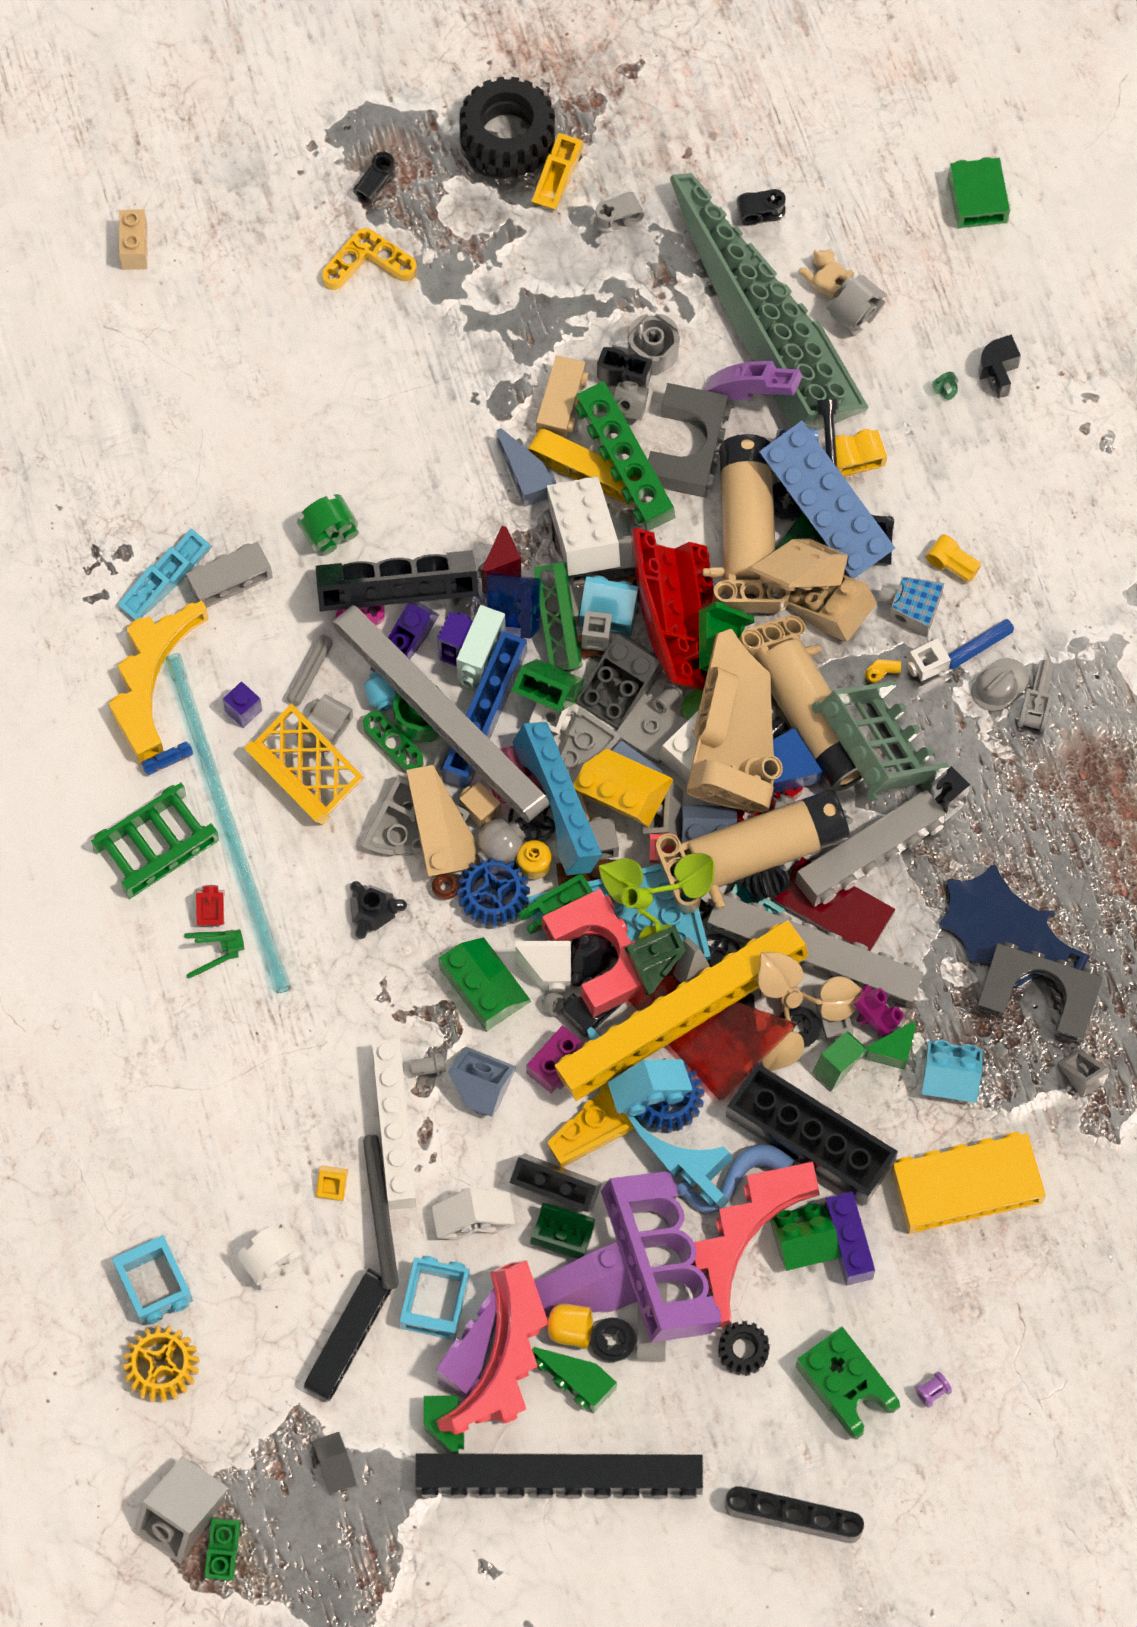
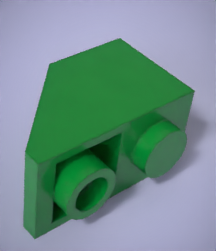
M458 1395L424 1396V1431L448 1454H459V1449H464V1432L453 1434L452 1431H440L437 1420L460 1405L458 1404Z

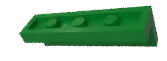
M566 562L534 567L549 664L562 670L581 668L583 666ZM541 571H554L555 584L551 589L542 583ZM543 588H545L547 591H549L546 596H544V589H543ZM551 594L556 596L559 602L560 609L556 615L546 608V601ZM548 615L553 617L550 623L548 621ZM556 620L563 627L564 636L560 641L550 633V627ZM552 641H554L557 644L554 650ZM561 646L567 652L568 664L556 666L554 654Z

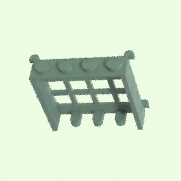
M895 681L834 690L821 703L817 701L812 705V710L815 713L822 712L870 790L867 792V798L870 801L879 798L876 794L879 791L921 784V788L924 791L930 790L932 788L930 783H933L949 768L947 763L925 767L924 763L933 755V749L927 746L922 747L916 752L910 741L919 734V727L917 725H910L902 730L896 721L906 711L903 703L894 704L890 709L887 707L883 698L897 686ZM862 704H872L879 717L870 718ZM855 705L863 720L855 721L846 706ZM884 723L892 737L883 739L874 724ZM868 726L876 740L867 741L859 727ZM896 743L905 758L896 759L888 745ZM881 746L889 761L880 762L872 747ZM910 764L912 769L903 771L900 765ZM894 767L896 772L887 773L885 768Z

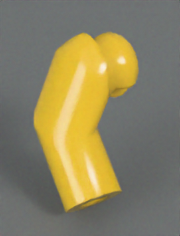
M881 659L874 661L865 671L866 680L870 683H877L887 673L900 674L901 661Z

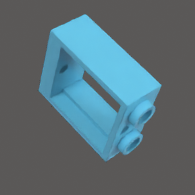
M164 1235L112 1258L117 1273L142 1325L145 1323L149 1325L157 1323L163 1319L164 1314L171 1311L180 1312L186 1309L189 1303L193 1301L191 1292ZM165 1255L181 1291L142 1308L126 1272Z
M422 1256L421 1259L415 1257L400 1317V1329L456 1340L470 1279V1269L465 1268V1265L459 1262L451 1261L449 1264H444L431 1256ZM421 1273L460 1281L451 1321L411 1313Z

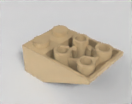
M792 539L753 565L750 571L759 574L761 580L777 582L780 588L794 591L795 587L805 590H812V587L829 589L830 586L841 585L848 555L812 539Z
M843 575L841 585L830 586L829 589L812 587V590H805L795 587L794 591H790L786 608L827 635L848 642L876 606L877 602L867 583Z

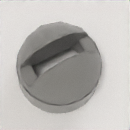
M556 992L545 994V999L541 1001L543 1009L551 1015H559L563 1011L565 997Z

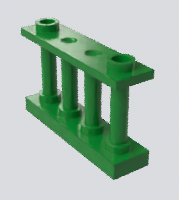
M182 782L176 786L171 785L167 787L159 797L110 829L99 831L94 836V839L91 840L95 853L98 854L105 849L125 876L121 884L129 900L219 841L218 831L213 824L210 823L206 827L201 826L182 801L186 797L185 787ZM172 805L193 832L184 841H179L160 816L161 812ZM151 820L170 846L169 851L161 856L153 852L137 830L138 827ZM127 834L147 860L146 866L138 871L132 869L114 844Z

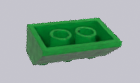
M484 937L462 942L439 957V969L486 1032L531 1002L530 998Z

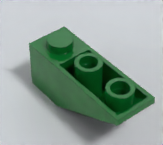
M537 1347L532 1349L538 1366L536 1368L543 1373L548 1371L554 1377L552 1380L554 1384L563 1392L566 1390L571 1392L575 1396L574 1402L584 1411L589 1409L594 1414L617 1389V1382L596 1363Z

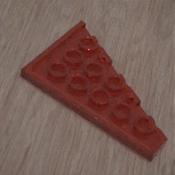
M666 976L651 995L646 996L645 993H642L628 1001L637 1011H642L652 1005L657 998L666 996L676 990L681 983L675 978ZM737 1001L668 1045L688 1064L691 1070L696 1071L697 1077L702 1080L718 1100H724L752 1071L756 1063H760L797 1025L793 1021H788Z

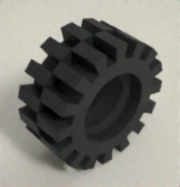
M742 1321V1324L735 1322L732 1327L728 1326L720 1336L718 1356L721 1358L722 1365H726L729 1372L735 1371V1375L740 1376V1373H745V1376H749L751 1372L757 1373L760 1367L763 1368L768 1359L770 1350L769 1338L767 1335L765 1336L764 1330L762 1328L758 1329L757 1324L753 1322L752 1325L747 1324L748 1321ZM742 1338L750 1340L755 1347L754 1354L749 1358L736 1356L733 1351V1344L737 1340Z

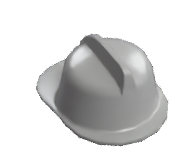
M1003 658L995 661L973 683L972 694L978 706L989 711L1002 710L1007 707L1028 686V670L1015 659Z

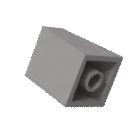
M182 1456L143 1501L134 1533L181 1564L212 1518L224 1504L229 1487L224 1485L219 1478L213 1477L202 1470L197 1463L189 1461Z

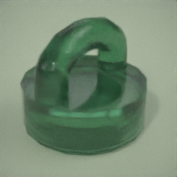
M954 372L944 373L933 381L932 387L936 394H941L944 399L951 400L958 392V378Z

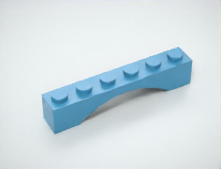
M547 722L524 723L512 743L520 763L537 777L547 795L555 822L557 853L566 875L591 873L601 858L602 853Z

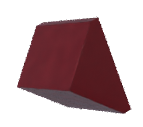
M503 525L482 568V592L487 594L522 581L521 557L507 527Z

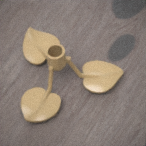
M761 952L758 972L759 988L764 995L777 998L783 1004L781 1009L784 1012L787 1024L786 1029L780 1025H774L765 1033L761 1042V1061L763 1066L770 1071L788 1067L794 1064L804 1051L802 1036L798 1032L791 1031L792 1022L789 1009L798 1007L802 999H806L812 1003L821 1004L820 1013L824 1019L840 1021L849 1017L857 1010L853 1003L859 997L862 988L846 977L836 976L828 979L821 986V999H816L805 992H801L796 987L803 979L802 968L796 960L777 952Z

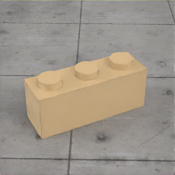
M555 356L536 421V433L538 429H546L567 439L568 433L574 432L576 417L573 416L576 410L575 405L578 404L576 394L581 392L582 387H587L589 373L586 372V362Z

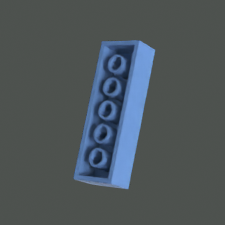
M803 421L797 423L759 451L826 545L848 555L845 571L851 578H856L895 549L889 538Z

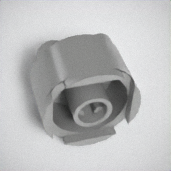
M858 275L855 279L851 276L848 277L841 286L843 291L838 297H834L826 307L830 311V315L854 335L864 330L860 327L864 322L867 321L870 324L886 302L882 298L887 297L886 293L864 275Z
M646 314L638 317L629 328L627 355L636 354L648 358L652 362L651 375L656 376L668 370L674 365L679 354L680 338L677 325L671 318L663 314L651 316Z

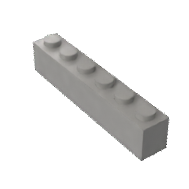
M925 790L797 872L795 884L814 907L820 903L827 904L842 889L849 890L859 878L864 875L867 877L871 876L886 861L891 863L896 860L906 848L913 849L928 834L931 836L937 834L944 826L946 813L932 795Z

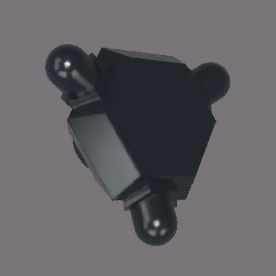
M353 881L350 884V890L353 892V897L350 898L352 922L356 923L355 936L358 939H364L368 931L378 930L394 919L397 911H404L407 908L405 900L396 899L390 892L373 885H362L359 881Z
M583 934L572 941V986H581L585 978L597 976L609 967L612 959L618 958L615 947L609 941L597 936H589L588 934Z

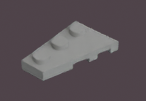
M580 707L574 724L571 727L566 745L561 753L573 784L584 763L606 748L612 751L622 740V736Z

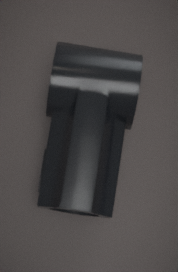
M379 152L373 156L371 166L353 188L354 194L365 203H372L386 183L391 182L395 178L396 171L393 156L388 152ZM381 166H388L385 170L379 169Z

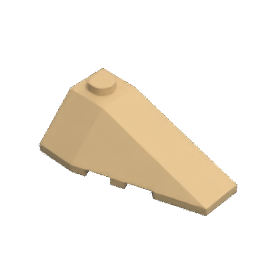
M430 765L406 770L426 875L429 877L468 869L471 862L479 866L475 839L435 767Z

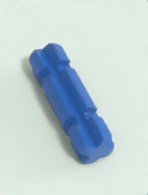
M183 742L177 745L178 748L172 747L155 755L154 759L144 760L142 762L144 772L147 775H151L157 772L158 768L162 770L181 761L180 758L182 757L185 759L192 756L193 750L188 742Z

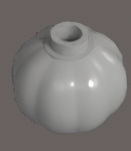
M503 819L491 820L480 829L478 834L480 851L477 854L480 858L485 859L486 863L490 862V859L493 858L494 862L503 861V864L508 865L511 861H514L517 864V853L524 844L522 840L526 838V835L514 821L508 824Z

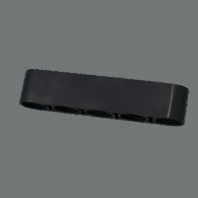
M370 1268L365 1272L305 1381L303 1388L327 1401H330L392 1290L383 1288L380 1273Z
M742 1486L731 1488L725 1498V1509L730 1516L845 1543L858 1541L864 1530V1521L859 1514L839 1508ZM734 1496H740L745 1500L746 1505L736 1508L731 1504L730 1499ZM763 1502H767L773 1506L774 1511L770 1514H763L759 1511L758 1506ZM790 1509H797L801 1512L802 1518L797 1521L790 1520L786 1512ZM819 1515H824L829 1519L830 1524L827 1527H820L816 1524L815 1518ZM845 1522H853L857 1525L858 1531L849 1534L844 1530L843 1524Z

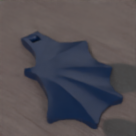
M991 865L982 875L972 880L961 881L952 878L947 880L946 886L950 895L949 909L939 922V927L952 932L962 940L969 962L990 965L997 944L1003 945V942H1009L1019 946L1020 951L1026 953L1037 951L1044 954L1045 959L1054 962L1056 959L1067 961L1069 956L1077 959L1074 966H1071L1072 968L1082 970V968L1086 967L1090 956L1060 941L1049 928L1047 920L1055 916L1054 911H1039L1026 904L1011 891L1001 877L997 866ZM1027 975L1018 980L1013 987L1019 989L1041 975Z

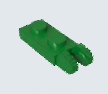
M580 873L536 899L535 903L521 910L518 916L521 921H524L534 916L539 910L544 916L592 893L593 890L583 874ZM542 917L527 927L526 930L529 934H535L542 930Z

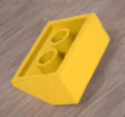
M606 748L584 763L573 785L575 790L584 798L649 827L674 779Z

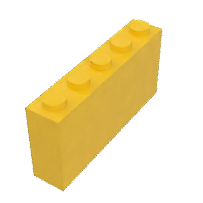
M1012 1132L1004 1135L1003 1139L994 1141L992 1138H985L979 1140L977 1145L966 1147V1144H959L951 1147L950 1151L939 1153V1150L926 1152L923 1154V1157L913 1159L911 1156L903 1157L893 1164L891 1170L908 1234L1042 1204L1046 1197L1028 1133Z

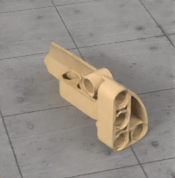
M729 629L716 634L694 729V737L698 740L686 793L700 800L724 807L767 812L769 811L773 794L774 779L779 778L783 772L782 763L774 756L771 676L770 672L748 652L734 631Z

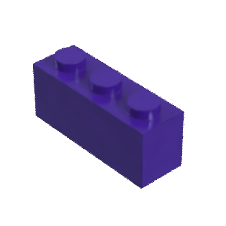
M853 1191L827 1197L824 1206L836 1228L840 1251L839 1263L846 1286L872 1280L875 1274V1267Z

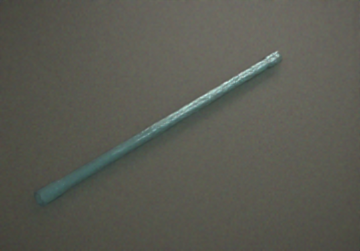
M174 653L167 656L165 660L171 678L176 685L269 966V974L275 992L284 993L291 989L285 967L281 962L203 728L181 654Z

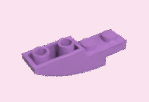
M773 361L745 362L726 367L713 374L704 390L728 395L730 400H750L753 394L794 395L802 379L800 369L776 368Z

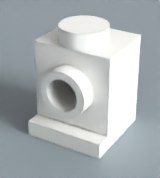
M937 638L910 651L907 667L913 677L918 676L922 682L942 671H948L951 659Z
M536 702L529 723L547 722L545 719L546 714L553 713L556 717L555 721L547 723L551 732L558 735L560 730L566 731L571 716L566 715L568 709L559 712Z

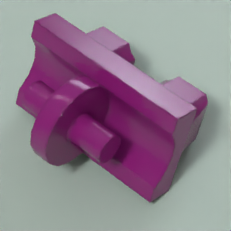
M867 984L862 987L859 997L853 1003L860 1013L856 1021L860 1026L869 1023L883 1038L891 1034L893 1029L900 1024L904 1013L899 1007L889 1008L885 1004L887 994L881 987L872 989Z

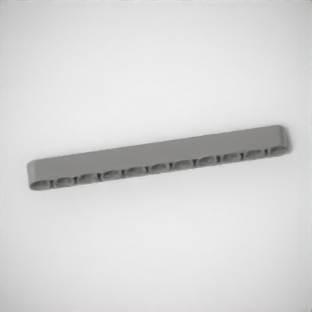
M352 605L332 621L333 627L339 635L525 821L530 822L549 806L550 803L543 792L360 609Z

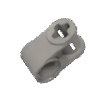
M626 192L618 197L602 201L596 206L594 225L599 232L610 233L614 230L637 224L644 218L645 214L633 192Z

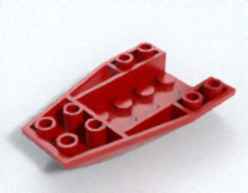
M634 528L632 529L631 546L639 600L646 630L656 657L673 684L704 690L708 672L699 669V610L710 606L714 592L713 578L703 576V569L710 568L707 546L688 542L677 548H670L656 544L654 532Z

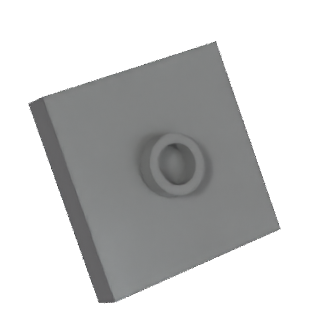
M644 694L616 732L622 736L623 742L659 765L662 760L658 756L663 744L688 720L669 708L665 713H659L652 705L654 699Z

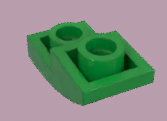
M212 1518L205 1578L234 1580L241 1520Z

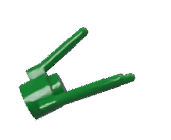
M241 930L185 933L184 937L195 938V943L220 941L222 952H228V954L188 973L186 977L192 978L229 959L238 958V951L244 950Z

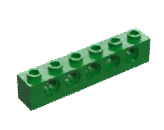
M605 381L577 393L578 404L575 405L576 411L581 419L585 418L589 425L586 428L591 439L598 440L600 444L598 450L602 459L610 462L612 467L609 470L614 481L621 482L623 486L621 492L627 504H633L635 508L633 515L639 525L644 524L646 530L650 531L675 519L673 504ZM599 412L606 413L604 417H595ZM610 433H615L618 435L613 439H609L606 437ZM622 454L629 455L625 460L618 459ZM634 475H638L641 477L637 481L629 480V478ZM643 497L653 498L650 502L641 501Z

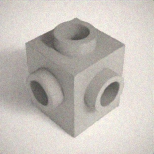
M632 381L619 382L615 390L611 389V394L626 420H642L646 409L649 388L639 387L636 382Z

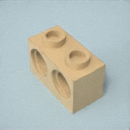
M145 209L119 210V256L122 270L148 269Z

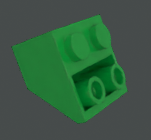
M812 1203L804 1208L795 1210H783L770 1220L779 1256L786 1271L840 1258L836 1228L823 1203Z

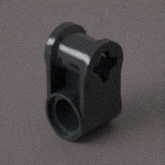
M778 189L747 192L739 195L736 199L740 222L745 226L779 221L786 214V196Z

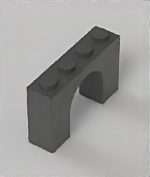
M667 383L662 402L661 417L693 424L702 431L706 442L698 452L689 456H674L650 451L648 461L664 489L705 498L707 489H712L715 474L711 473L712 467L718 466L720 451H717L718 443L724 441L726 429L722 428L724 420L729 421L732 406L727 405L728 395Z
M1003 942L1002 945L998 943L976 1010L1002 1018L1014 984L1027 975H1044L1057 983L1064 999L1063 1010L1055 1036L1081 1044L1086 1034L1103 977L1097 976L1098 972L1089 968H1082V970L1072 968V964L1065 960L1056 959L1054 962L1045 959V955L1040 952L1029 951V953L1020 951L1019 946Z

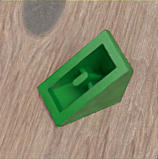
M913 1021L867 1046L868 1050L864 1056L869 1061L905 1070L916 1024Z
M846 1031L821 1053L812 1073L833 1091L868 1049L850 1032Z

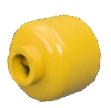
M537 840L525 842L517 853V867L521 868L522 875L528 879L537 880L549 873L552 863V854L549 847Z

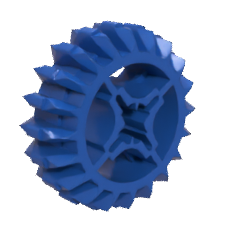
M481 857L479 859L480 865L477 866L471 862V871L464 870L462 872L464 879L458 880L460 888L457 890V896L461 898L458 901L459 906L465 907V916L472 914L471 920L473 923L481 919L483 927L489 921L492 922V927L496 928L497 922L501 921L506 927L508 925L507 918L516 921V913L525 909L523 905L529 903V898L526 896L530 894V887L526 886L528 878L521 877L522 870L521 868L515 869L514 861L506 865L503 864V861L494 862V859L491 858L490 862L486 863L485 859ZM493 875L502 876L506 879L499 880L496 879ZM484 878V885L477 888L476 892L471 893L475 883ZM489 883L492 889H495L496 892L498 890L497 899L495 897V894L492 895L491 892L489 893ZM516 890L513 899L503 906V898ZM482 904H489V905H491L494 909L485 908V907H483V906H481V905H482Z
M684 1063L685 1068H686V1071H687V1069H688V1064ZM692 1070L687 1073L693 1089L689 1092V1095L685 1094L683 1096L684 1099L675 1104H668L666 1101V1105H664V1101L659 1102V1112L650 1106L646 1107V1111L638 1115L639 1121L648 1118L646 1122L648 1128L656 1123V1130L658 1132L662 1130V1126H667L669 1133L672 1132L673 1125L682 1130L683 1121L691 1125L693 1123L692 1116L698 1117L700 1115L698 1108L704 1105L701 1097L704 1096L705 1091L699 1088L702 1086V1080L694 1079L696 1071ZM686 1105L682 1110L668 1114L672 1107Z

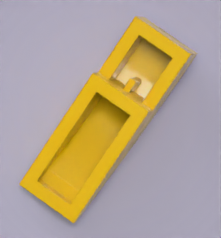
M558 133L532 199L533 203L557 210L584 147L582 140Z

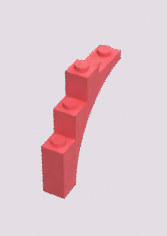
M813 1162L747 1175L749 1184L744 1185L746 1200L752 1202L719 1209L721 1218H716L719 1235L724 1234L725 1236L694 1242L697 1254L695 1261L691 1265L697 1267L704 1275L709 1274L706 1277L709 1286L708 1294L713 1293L716 1306L720 1309L721 1328L732 1326L730 1309L732 1281L738 1262L748 1243L761 1227L777 1215V1213L799 1201L820 1195Z
M527 1260L510 1262L490 1272L495 1291L497 1311L495 1340L490 1359L481 1379L470 1395L452 1412L437 1420L440 1431H452L453 1434H459L467 1431L469 1424L473 1422L478 1424L487 1420H501V1423L504 1424L518 1418L517 1414L526 1410L517 1380L529 1376L528 1371L538 1367L528 1338L538 1335L540 1333L539 1329L548 1325V1320Z

